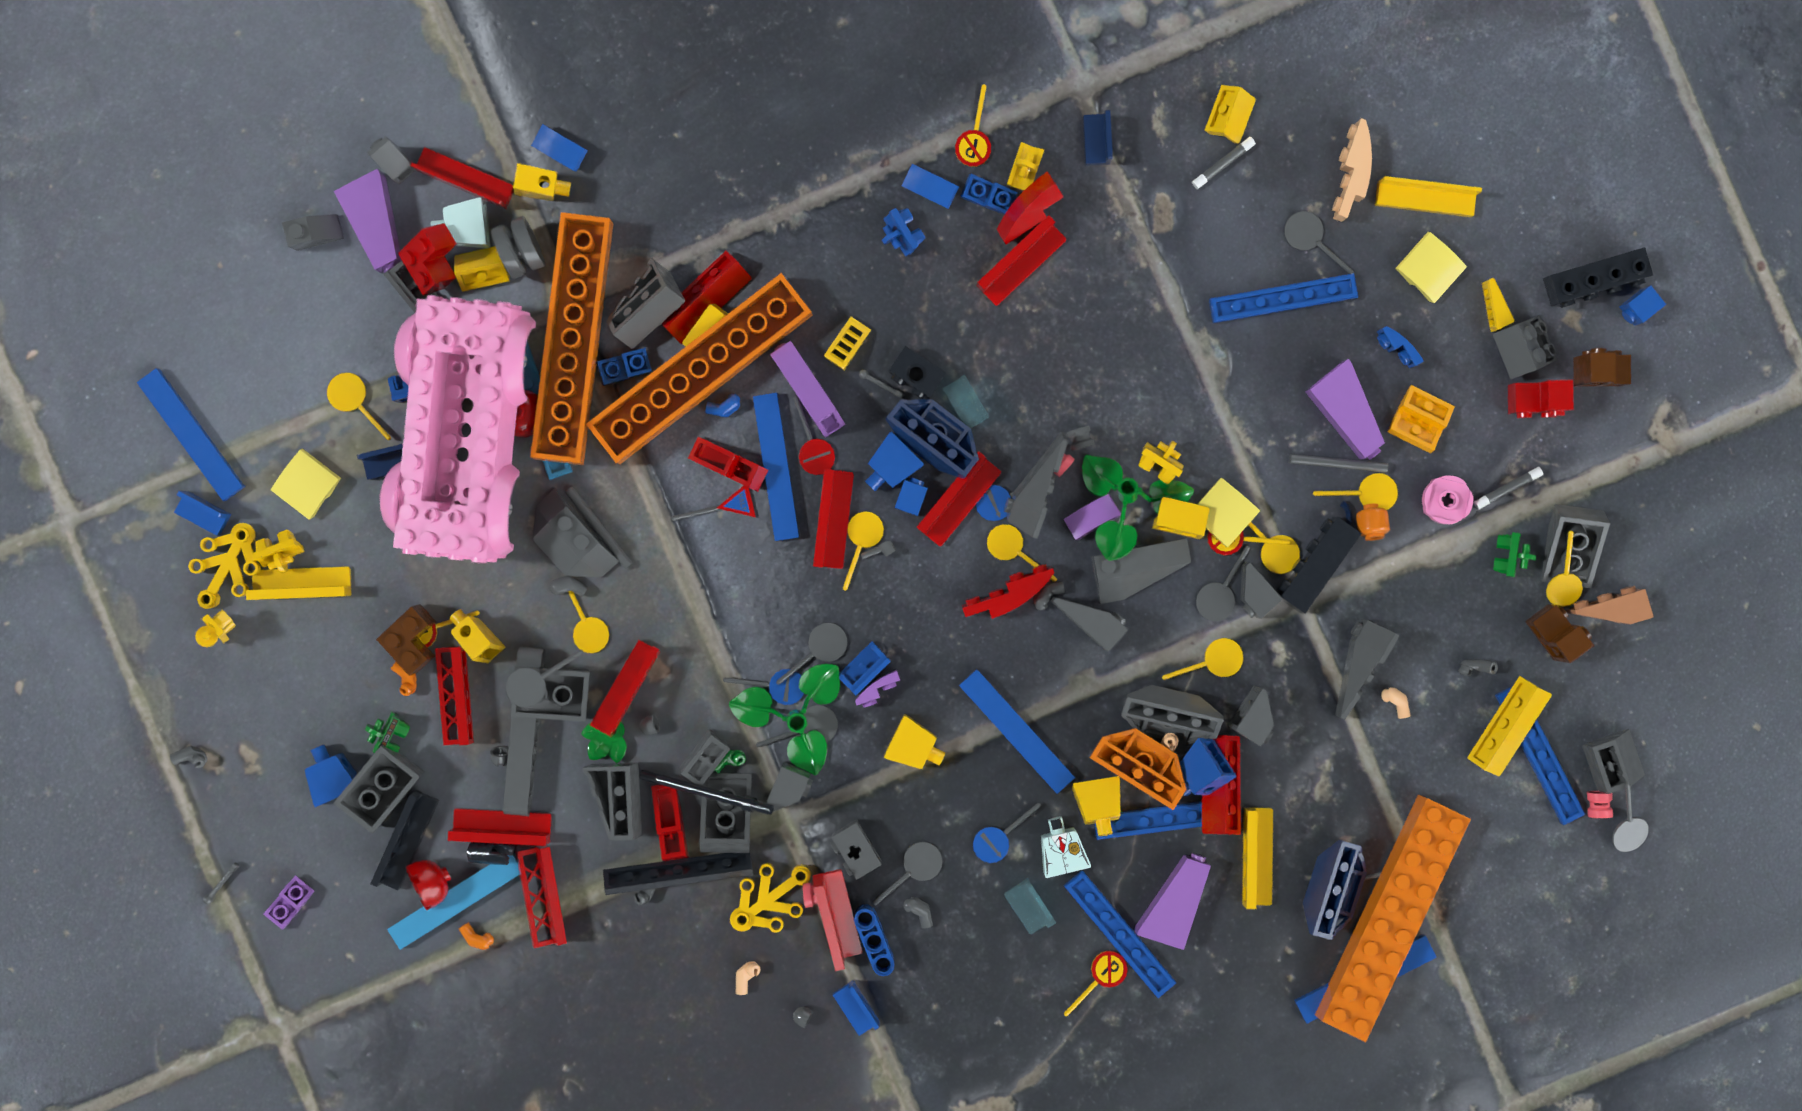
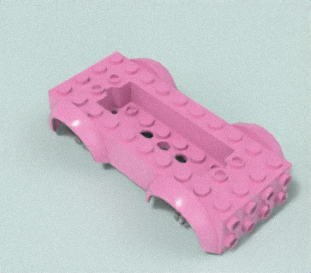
M427 295V300L417 299L416 313L407 318L398 331L394 346V359L401 379L409 386L402 461L391 468L382 484L380 510L385 524L395 534L393 548L403 549L402 553L417 555L419 553L429 557L444 556L453 560L469 559L471 562L487 563L497 562V558H506V555L514 549V544L510 543L508 535V516L512 513V510H509L512 509L510 499L517 477H519L520 471L511 464L517 406L527 401L523 385V367L527 364L524 362L527 361V357L524 356L531 329L536 327L535 320L530 316L529 312L522 311V306L505 302H497L495 304L483 300L466 301V299L461 298L444 299L439 296ZM466 398H470L474 404L472 411L468 413L462 410L461 405L462 401ZM466 423L471 427V433L467 437L462 434V427ZM462 447L466 448L469 452V457L464 462L459 461L456 455L458 454V449Z

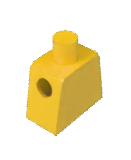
M517 163L513 186L514 195L554 201L555 194L569 197L571 182L557 180V172ZM542 182H548L550 184L547 188H542L539 186Z
M461 609L450 616V620L456 626L452 629L451 634L473 661L488 664L506 648L479 618L466 616Z
M904 714L884 754V758L922 769L926 760L940 766L945 752L933 747L937 736Z
M1120 777L1073 783V793L1085 825L1096 823L1098 836L1113 834L1110 821L1120 818Z

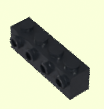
M1644 247L1543 278L1550 305L1560 304V307L1564 308L1576 304L1574 299L1583 297L1584 301L1599 297L1598 292L1604 290L1607 291V294L1621 291V285L1630 283L1631 287L1644 284L1646 283L1645 278L1653 276L1646 248Z

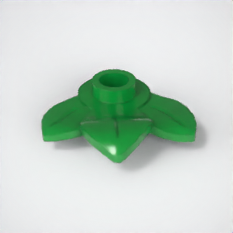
M622 721L612 737L590 726V723L584 728L581 734L590 740L587 749L590 760L601 759L607 754L616 763L623 759L627 750V743L623 738L625 726Z

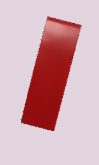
M1048 171L1036 179L1018 196L999 223L996 230L1006 245L1046 219L1047 216L1043 210L1064 197Z
M701 437L697 438L688 459L757 492L768 472V469Z
M663 785L651 786L662 861L689 858L677 789Z

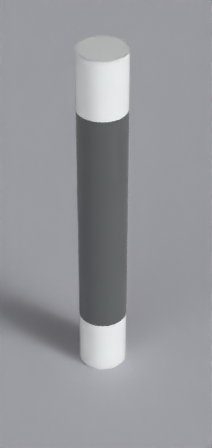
M1248 137L1193 180V186L1199 189L1253 147L1255 141Z
M1537 467L1475 500V507L1479 510L1539 478L1543 475V471L1540 467Z

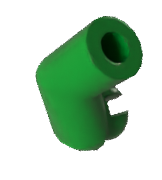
M730 749L715 768V771L719 773L726 765L742 766L746 762L744 752Z

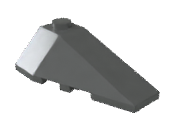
M1062 431L1015 489L1012 499H1007L1004 507V512H1007L1008 522L1033 538H1038L1048 509L1046 508V496L1052 494L1054 489L1055 476H1053V472L1057 473L1059 471L1068 443L1067 434Z
M1187 538L1133 548L1128 555L1114 561L1106 560L1103 554L1091 556L1100 604L1124 600L1191 563Z

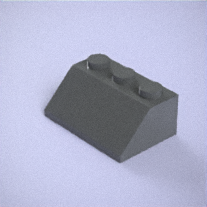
M381 745L333 804L373 834L424 771L407 757Z

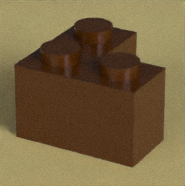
M1593 348L1591 351H1582V355L1573 357L1574 387L1630 385L1631 355H1622L1620 350L1607 351V348Z
M421 604L411 606L376 640L410 676L418 673L435 657L419 638L436 621Z
M1548 604L1525 622L1554 661L1572 663L1595 646L1590 640L1592 636L1585 627L1571 625L1567 620L1569 617L1567 612L1561 606Z

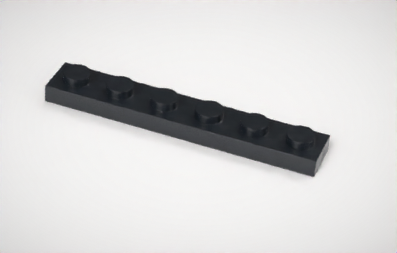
M750 852L720 853L603 870L605 895L753 875Z

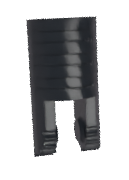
M471 842L467 849V858L470 863L508 865L510 858L507 855H514L516 846L513 844Z

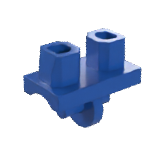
M895 208L883 219L887 225L883 227L887 236L881 241L884 245L891 242L894 249L900 247L905 257L910 255L925 239L923 232L919 228L912 232L908 229L907 224L913 221V216L908 208L899 211Z

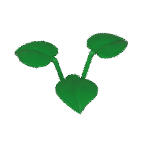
M1085 455L1083 460L1082 476L1088 491L1097 496H1105L1111 489L1114 491L1118 490V497L1123 502L1120 522L1117 523L1110 520L1101 524L1097 528L1095 535L1097 547L1104 558L1109 561L1125 557L1136 545V529L1131 525H1124L1127 504L1135 502L1138 494L1146 501L1153 502V509L1157 514L1163 497L1189 502L1194 494V489L1183 482L1172 480L1169 484H1166L1162 480H1158L1150 485L1149 494L1151 497L1143 492L1141 487L1138 488V484L1134 479H1123V469L1115 460Z
M815 665L802 674L799 680V689L804 694H807L801 710H792L787 716L770 708L772 705L771 695L761 687H749L729 701V707L734 716L748 726L761 727L766 725L769 721V713H773L783 721H787L788 728L792 732L800 733L801 735L793 737L788 743L787 755L789 760L798 768L815 776L818 775L826 760L827 743L824 736L817 730L804 733L803 730L807 726L805 713L811 698L820 705L829 704L835 700L840 690L839 667L837 665Z

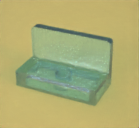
M965 375L943 388L961 422L972 429L989 418Z
M1028 878L1005 892V898L1029 934L1035 933L1045 925L1050 928L1056 924L1053 915Z

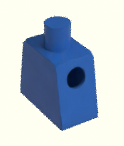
M890 432L869 461L868 465L874 472L865 482L874 491L884 482L891 488H894L922 468L924 463L897 436Z
M1198 738L1180 762L1186 786L1184 796H1189L1191 793L1195 795H1209L1237 776L1214 739Z
M325 745L310 750L316 764L305 769L314 807L339 797L357 775L343 753L330 757Z

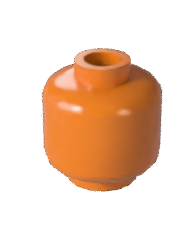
M1378 504L1364 505V509L1356 514L1357 530L1362 533L1361 536L1365 537L1367 541L1385 538V534L1390 530L1388 511L1378 507Z

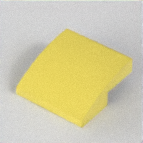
M1427 232L1396 269L1410 285L1416 286L1429 302L1435 303L1467 266L1431 232Z
M302 448L283 470L271 491L310 520L316 515L324 500L331 496L341 478Z
M1222 478L1215 483L1197 504L1209 507L1205 530H1208L1225 547H1229L1260 512L1253 503Z

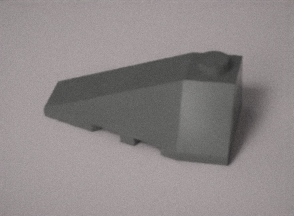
M1362 619L1361 622L1358 621L1351 630L1353 636L1349 643L1335 716L1344 720L1362 695L1360 688L1362 685L1365 686L1375 677V666L1378 663L1383 664L1400 636L1365 619Z

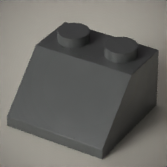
M1253 685L1228 724V727L1260 747L1263 743L1267 744L1274 733L1272 731L1274 722L1267 691Z
M784 761L766 804L773 805L774 812L799 802L801 796L807 797L813 780L809 779L811 773Z

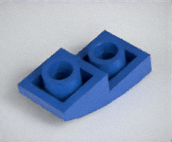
M542 124L531 145L577 172L588 151Z
M914 164L911 165L902 184V187L949 209L959 189V186Z
M969 174L960 197L1005 215L1018 192L998 183H991L976 175Z
M1386 326L1376 331L1379 335L1377 339L1381 347L1387 349L1388 352L1398 348L1399 359L1404 365L1412 368L1424 361L1414 346L1395 330Z
M645 348L623 353L620 356L597 361L596 363L603 386L652 372Z

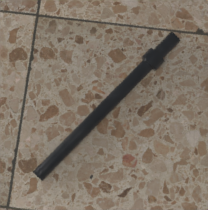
M642 770L639 775L641 780L742 807L744 811L752 813L757 811L771 815L774 810L773 805L759 802L754 797H741Z

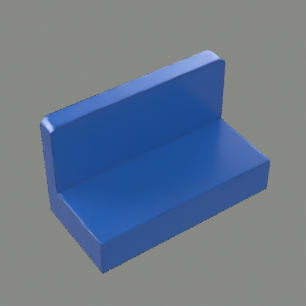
M178 491L177 496L181 497V500L174 513L220 536L232 514L189 491Z
M854 980L833 993V997L859 1036L872 1027L875 1030L879 1028L880 1020Z

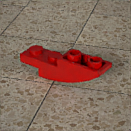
M1046 564L1032 568V573L1024 575L1023 572H1018L1010 575V580L1005 581L1008 591L1003 592L1001 588L989 592V597L980 599L979 596H975L965 600L966 604L962 605L965 617L989 610L993 619L1016 609L1037 594L1047 584L1054 574L1052 566L1047 567Z

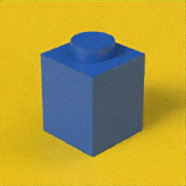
M1648 286L1639 290L1619 308L1623 311L1622 316L1624 319L1635 326L1644 323L1663 308L1666 303L1652 286Z
M912 477L910 481L904 480L895 508L918 516L928 489L923 487L924 482Z

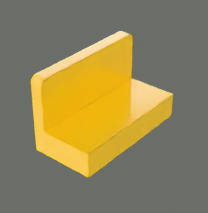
M1221 85L1204 131L1210 135L1225 136L1233 143L1239 144L1256 99L1241 87Z
M496 246L454 256V273L462 292L510 281L509 273L498 255Z
M1163 497L1152 529L1201 539L1205 534L1210 509L1209 507Z

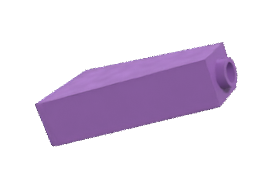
M375 169L335 190L334 193L374 269L380 273H386L401 262L402 259L398 254L401 250L384 173L379 169Z
M789 341L788 343L778 345L770 355L824 437L826 438L846 425L792 342Z
M1346 359L1305 392L1359 459L1368 457L1370 460L1381 452L1379 447L1385 442L1353 365L1349 359Z
M1192 853L1191 857L1183 855L1136 924L1134 931L1137 935L1184 950L1211 867L1205 861V857Z

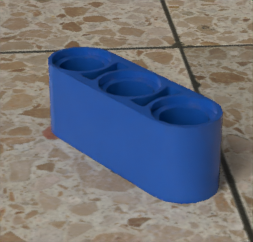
M867 904L861 905L855 911V926L873 970L879 976H888L894 970L893 953L875 909ZM862 912H868L871 914L872 919L867 923H863L859 920L858 916ZM871 935H877L881 938V942L878 945H871L867 939ZM887 958L890 961V965L886 968L879 967L877 964L878 959Z

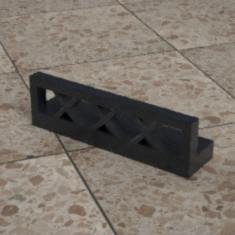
M415 791L409 795L370 883L371 885L378 887L384 884L397 891L401 888L407 875L406 866L410 865L415 857L439 803L438 799L420 791Z

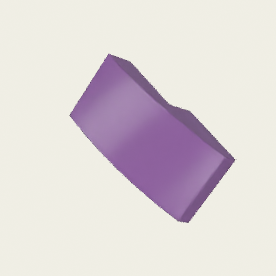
M1107 494L1066 517L1064 521L1075 540H1080L1097 529L1101 524L1115 520L1121 516V513L1110 494Z
M897 670L881 676L868 685L856 698V705L862 704L863 708L877 703L876 699L880 698L879 687H882L883 691L896 687V682L900 681Z
M295 875L263 915L284 930L308 901L314 890Z

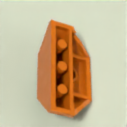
M1136 728L1102 736L1089 757L1172 810L1175 809L1186 791L1178 755Z

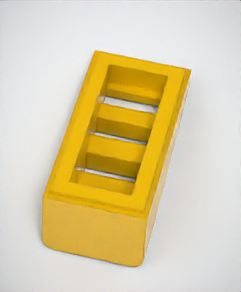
M1495 278L1483 282L1482 288L1491 332H1494L1513 323L1514 318Z
M709 304L683 340V345H689L728 313L716 304Z
M850 317L825 353L824 358L845 371L871 332V329ZM851 325L863 333L861 337L849 330ZM845 334L857 340L856 344L844 338ZM839 343L846 344L852 350L850 352L839 346ZM835 349L846 356L845 360L833 354Z

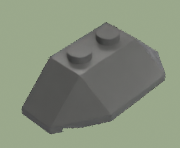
M553 489L536 504L532 539L565 576L603 577L619 562L609 548L556 489Z
M1150 685L1127 694L1121 716L1133 728L1138 729L1147 736L1163 739L1167 733H1174L1178 737V743L1184 745L1193 744L1198 738H1217L1224 720V716L1200 696L1155 685Z

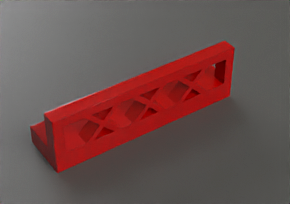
M638 640L590 726L610 737L613 736L660 654L658 648L651 647Z
M461 646L435 648L443 746L474 743L467 654ZM451 652V668H448L443 663L442 653ZM449 675L453 676V693L445 687L444 681ZM451 699L455 700V717L447 712V704ZM455 723L458 729V739H449V728Z
M538 846L516 851L533 948L551 944L557 946L567 944L550 847ZM536 853L537 864L531 871L525 867L523 856ZM533 876L541 880L542 886L537 894L529 891L528 883ZM530 895H532V896L534 897V899L532 900V902H531V899H530ZM537 900L544 903L546 911L541 918L535 916L532 910ZM534 919L539 921L536 926ZM544 924L549 928L551 938L538 941L537 931Z

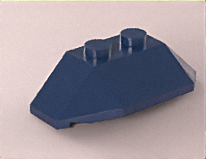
M933 399L900 400L885 419L896 436L907 447L941 472L964 479L979 460L971 428Z
M1338 840L1317 857L1303 901L1309 934L1332 940L1336 933L1342 930L1353 918L1367 874L1365 860L1362 855V846Z

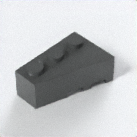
M653 258L649 261L648 265L651 267L643 278L638 277L634 283L637 286L627 298L624 295L606 320L612 334L631 349L642 342L646 336L656 327L660 326L668 316L685 302L672 274Z
M608 763L590 764L582 767L584 774H587L590 782L593 797L595 796L599 806V814L609 840H635L642 836L639 764Z

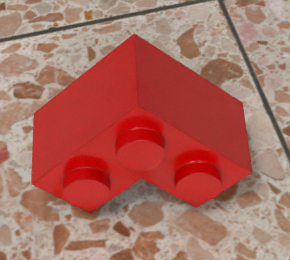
M445 223L423 228L398 252L422 295L445 289L456 279L455 273L446 260L445 255L457 243Z
M1548 380L1538 383H1513L1508 385V414H1517V418H1532V414H1541V418H1555L1556 416H1565V411L1574 410L1573 380Z

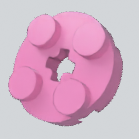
M1442 476L1432 479L1422 495L1423 511L1431 520L1439 524L1457 523L1469 515L1472 509V492L1469 490L1466 482L1456 476ZM1449 493L1450 498L1453 499V504H1448L1446 507L1442 497Z

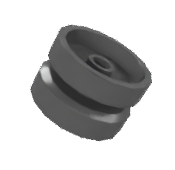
M524 216L511 221L512 233L503 224L491 229L498 255L513 279L526 274L525 262L534 271L546 266L540 245Z

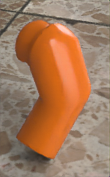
M395 662L391 670L401 677L399 691L402 695L409 696L417 688L416 673L409 676Z
M469 922L458 928L471 947L485 950L494 943V938L490 933H485L484 935L476 934Z

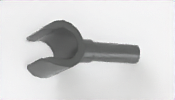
M885 541L878 547L861 553V557L865 559L881 551L887 557L896 551V547L891 541Z

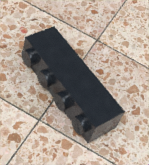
M1332 517L1331 520L1327 518L1320 527L1322 532L1317 539L1313 538L1305 549L1308 551L1303 559L1299 558L1291 569L1294 571L1289 579L1285 578L1277 589L1280 591L1279 595L1282 597V601L1299 613L1306 614L1362 534L1339 517Z

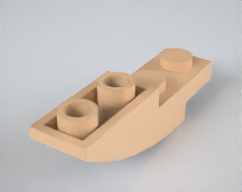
M1362 118L1355 125L1352 124L1347 134V138L1350 141L1347 148H1343L1339 157V161L1342 162L1340 170L1348 172V174L1345 173L1342 178L1340 188H1343L1341 196H1337L1332 211H1335L1333 219L1341 222L1348 218L1353 201L1360 202L1365 198L1369 185L1372 149L1367 122Z

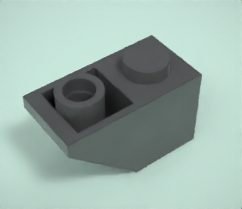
M387 137L376 140L371 145V150L367 152L387 175L398 184H401L416 171L410 166L412 163L410 159Z

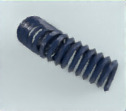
M1343 501L1340 507L1345 510L1346 523L1351 525L1353 523V517H1351L1353 516L1352 509L1348 506L1349 504Z

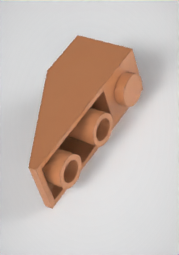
M1635 586L1620 589V594L1613 596L1612 593L1597 596V601L1590 603L1588 600L1574 603V608L1567 609L1569 614L1621 624H1633L1654 617L1646 590L1636 589Z

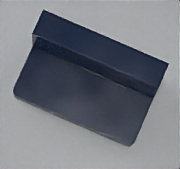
M1105 110L1103 114L1083 115L1085 166L1110 164L1113 159L1110 110Z
M403 444L358 454L357 459L363 461L367 480L386 476L393 466L402 461Z

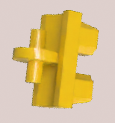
M1021 142L1007 185L1024 191L1032 184L1044 149L1032 147Z
M1173 440L1169 445L1160 441L1157 448L1147 442L1143 447L1142 456L1139 461V467L1146 471H1150L1155 463L1162 466L1163 468L1158 474V478L1166 484H1169L1176 476L1179 477L1182 474L1184 465L1176 461L1181 454L1174 450L1177 443Z
M284 530L277 534L278 544L272 545V541L268 538L256 541V552L251 553L253 560L258 561L263 568L268 566L270 570L277 568L281 573L287 572V564L294 561L293 556L304 552L303 545L296 541L294 534L289 530Z
M222 609L213 618L208 614L202 618L206 626H202L196 631L195 638L200 646L206 648L215 645L218 638L224 644L229 640L226 634L236 625Z

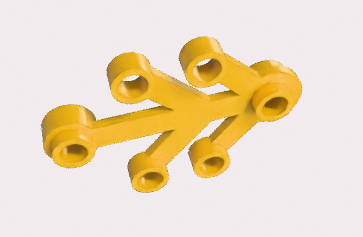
M239 523L232 528L230 534L217 538L206 537L201 540L200 547L205 552H213L219 546L232 544L227 553L203 560L192 559L189 562L188 568L192 573H202L205 569L220 565L207 590L201 591L197 597L198 604L202 608L212 609L219 605L220 596L218 591L229 571L233 580L232 594L236 597L246 596V590H249V587L244 583L237 559L241 549L246 561L243 566L244 573L254 576L260 572V564L253 560L251 554L254 553L251 544L255 541L256 533L250 524ZM242 530L246 534L243 540L239 538V533ZM208 540L212 542L211 549H208L206 547V542ZM195 562H199L201 565L198 571L194 568ZM250 564H253L255 566V571L253 573H251L248 569ZM239 585L243 587L242 594H239L237 592V587ZM205 595H208L210 597V602L208 604L204 602Z
M770 863L762 864L759 869L761 880L758 901L751 907H749L750 892L753 891L755 883L752 878H743L740 882L741 898L739 907L734 909L730 916L732 927L737 931H747L752 926L769 928L772 932L777 933L783 929L784 922L782 918L775 916L770 919L755 915L762 910L788 913L793 918L800 917L803 913L801 903L777 902L776 900L796 885H803V883L809 882L811 871L806 865L800 864L795 866L791 877L769 892L774 867ZM764 867H769L771 869V873L769 875H765L762 872V869ZM803 872L806 877L803 880H799L796 874ZM749 881L752 887L745 889L743 882ZM793 906H798L800 908V912L798 914H794L791 911V908ZM743 915L746 917L747 921L745 923H740L738 921V917ZM777 920L781 923V926L774 928L772 922Z

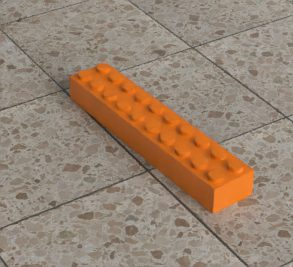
M561 212L530 456L535 460L584 465L588 435L586 423L590 419L614 225L610 218Z
M780 273L586 423V425L617 464H621L812 317V312L783 274Z
M1417 796L1315 1013V1016L1322 1022L1364 1042L1367 1041L1471 821L1470 818L1426 797Z

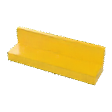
M1385 176L1377 183L1375 206L1473 217L1476 195L1482 192V188Z
M350 567L288 569L284 573H281L278 569L260 570L257 575L252 576L253 590H246V600L351 596Z
M1519 676L1467 758L1483 770L1500 776L1552 694Z
M1243 808L1242 905L1246 909H1256L1257 905H1272V808Z

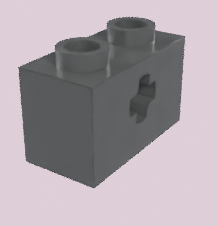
M858 820L832 834L831 838L833 841L830 844L837 855L841 854L844 858L843 866L849 876L854 875L857 880L882 865L881 858ZM853 845L855 848L860 847L859 855L857 856L854 853L852 855L849 853Z

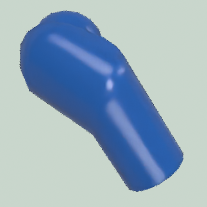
M730 394L721 404L707 402L705 413L729 417L739 409L740 397L737 394Z

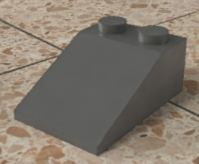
M1559 504L1554 505L1548 526L1541 576L1542 582L1549 583L1552 578L1564 573L1568 532L1573 531L1569 573L1579 577L1582 587L1591 588L1610 526V522L1603 510Z
M1055 597L1050 599L1059 610L1105 651L1109 652L1128 631L1124 626L1127 622L1117 613H1108Z
M514 667V671L517 670V669H520V668H531V667ZM532 668V669H535V670H537L540 674H543L544 672L548 671V670L551 669V668ZM558 669L544 678L546 692L542 700L531 707H520L511 702L510 717L586 722L590 672L586 670Z
M711 773L702 786L741 797H751L752 774ZM702 796L700 852L749 853L751 812L744 811L742 807Z

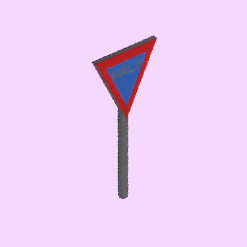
M742 486L721 505L671 517V520L675 521L717 510H726L755 518L756 516L749 487Z

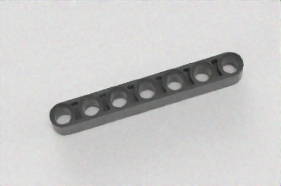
M520 646L516 667L545 668V649ZM511 717L503 801L504 814L530 815L540 722L538 718Z

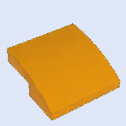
M1411 385L1403 397L1387 432L1431 454L1436 448L1443 429L1447 427L1455 406Z

